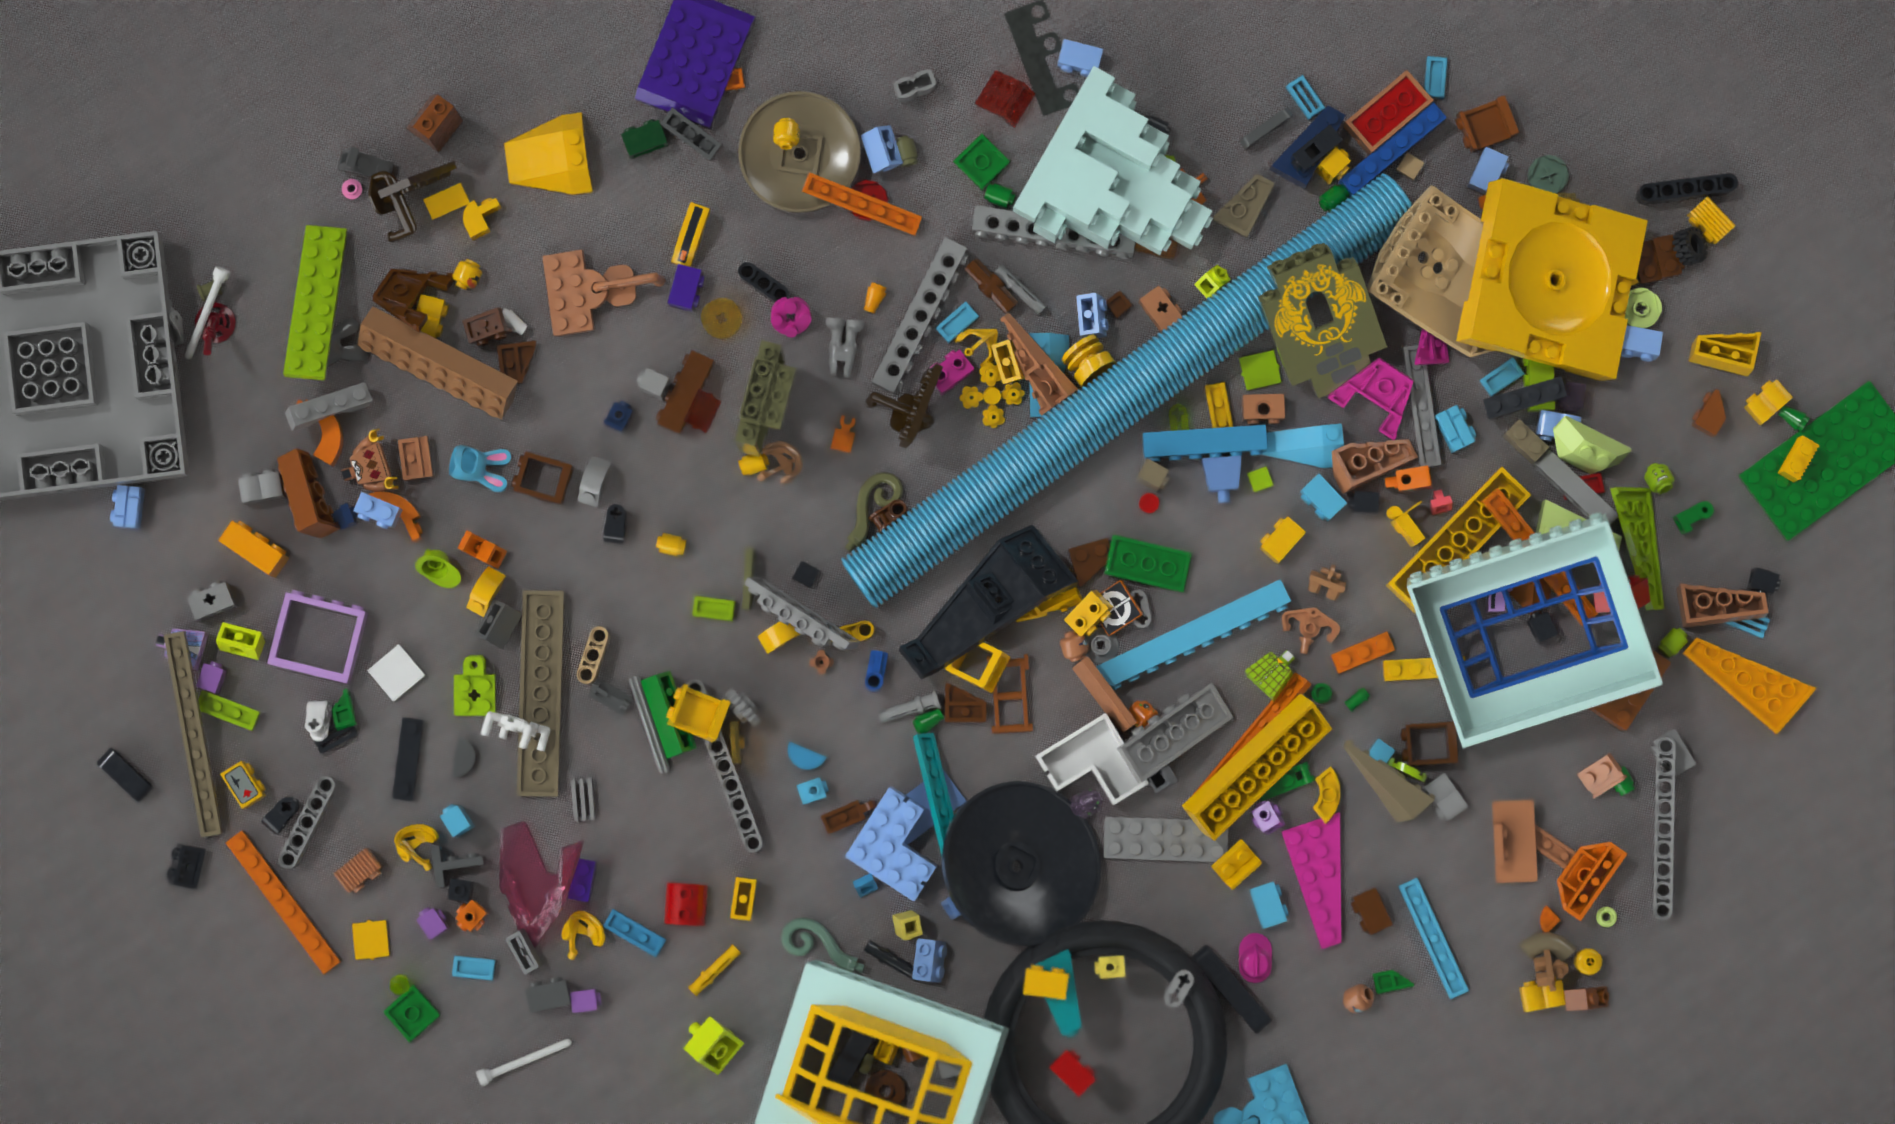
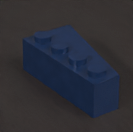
M1328 105L1271 165L1269 170L1305 190L1320 161L1303 174L1301 171L1297 172L1291 165L1292 160L1290 158L1292 154L1328 125H1331L1337 132L1346 115Z

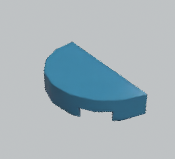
M790 741L788 743L789 758L794 765L801 769H815L822 765L827 758Z

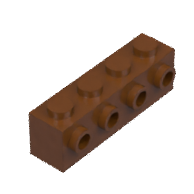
M691 350L690 354L686 353L682 361L684 367L681 373L677 372L673 380L675 386L672 391H668L664 401L667 403L664 410L660 409L656 416L659 427L681 436L715 364L713 359Z

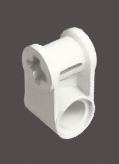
M309 701L306 708L305 728L314 741H323L329 733V723L332 715L330 701Z

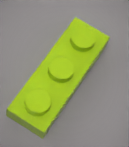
M205 690L201 691L198 699L201 712L254 731L261 713Z

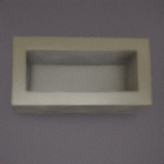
M1520 419L1502 436L1531 464L1535 463L1549 448Z
M1147 458L1136 481L1157 492L1159 488L1163 490L1170 477L1167 473L1169 470Z

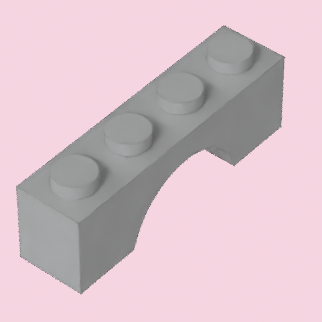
M363 382L290 406L285 411V415L293 432L311 426L329 416L343 412L350 413L368 407L372 402V398L366 383Z

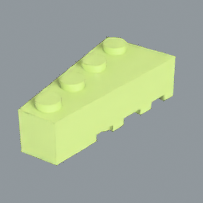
M1545 499L1541 503L1535 533L1541 532V534L1549 532V529L1560 525L1563 528L1569 526V522L1581 519V521L1587 519ZM1612 532L1619 551L1622 536Z

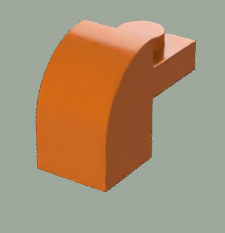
M466 530L458 546V549L496 569H499L507 553L505 549Z

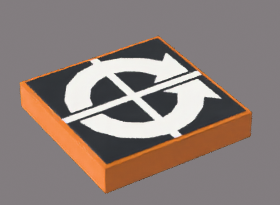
M1119 580L1100 593L1113 606L1110 611V617L1104 622L1100 621L1108 636L1113 635L1143 615V612L1122 580Z

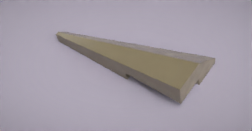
M1345 741L1343 748L1396 822L1413 820L1434 801L1435 796L1432 793L1427 795L1421 791L1420 785L1417 783L1412 785L1405 780V775L1381 759L1376 761L1370 757V752L1366 749L1361 751L1355 747L1354 741Z

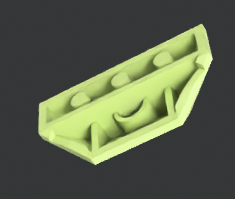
M1566 415L1553 428L1558 458L1589 474L1620 464L1632 451L1630 447Z

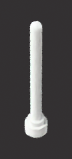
M218 266L214 268L212 273L214 275V282L185 352L186 359L193 357L220 287L230 276L231 272Z
M570 1039L562 1040L492 1070H484V1068L478 1070L476 1075L482 1087L490 1084L494 1077L571 1046L572 1041Z

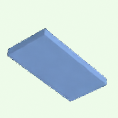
M943 770L954 811L965 803L966 800ZM924 782L906 794L903 800L907 802L911 798L925 807V810L903 842L906 845L934 826Z

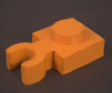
M842 415L840 418L842 428H835L831 449L851 454L855 433L850 432V429L855 426L856 421L855 418H852L851 424L846 425L844 423L845 416Z

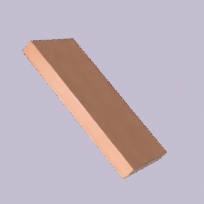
M1088 656L1072 668L1120 734L1137 723Z

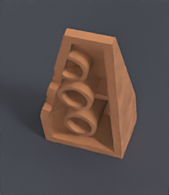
M1409 439L1378 443H1349L1332 451L1333 476L1342 494L1417 459L1418 456Z

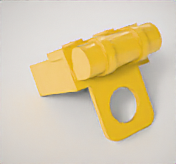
M1422 501L1417 502L1404 513L1398 506H1392L1386 512L1389 519H1394L1390 522L1399 534H1402L1410 547L1417 545L1425 539L1422 532L1408 515V512Z

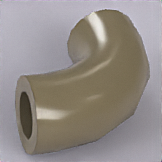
M1551 932L1535 933L1518 944L1520 949L1531 960L1544 953V950L1550 949L1551 954L1564 961L1577 949L1562 935Z

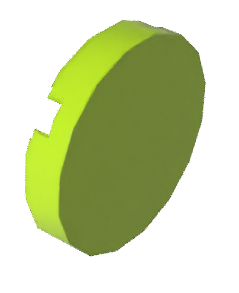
M1394 758L1389 759L1387 764L1418 781L1425 782L1427 778L1425 773H1422L1420 776L1419 770L1398 761L1394 763L1396 760Z

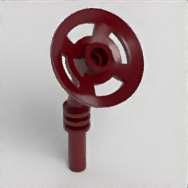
M214 303L212 308H220L221 310L219 313H210L207 327L205 325L201 338L204 340L203 354L206 356L211 355L213 343H221L227 340L235 330L236 319L234 313L229 307L221 303ZM203 307L198 311L196 315L195 327L197 325ZM227 314H228L229 319H230L229 328H226V326H227V319H226L225 315H227ZM221 331L223 335L216 337V332Z

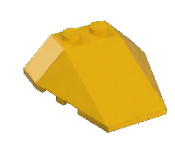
M582 112L558 116L505 142L509 183L570 195L593 192L586 154Z

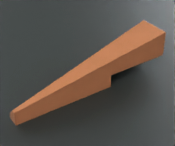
M1007 313L1000 319L1001 322L1006 324L1009 331L1007 334L1008 339L1014 343L1016 348L1015 356L1025 380H1029L1033 392L1031 394L1033 399L1037 398L1040 406L1038 411L1042 416L1077 391L1078 388L1010 313Z

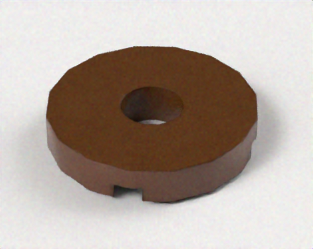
M880 1070L868 1078L865 1084V1093L900 1105L905 1097V1085L903 1079L897 1073L890 1070ZM888 1085L891 1088L890 1095L886 1097L881 1096L879 1093L880 1086ZM868 1102L874 1109L878 1110V1105Z

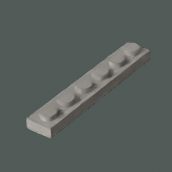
M1418 345L1403 347L1406 375L1414 381L1409 396L1420 467L1427 465L1429 467L1441 466L1427 365H1415Z

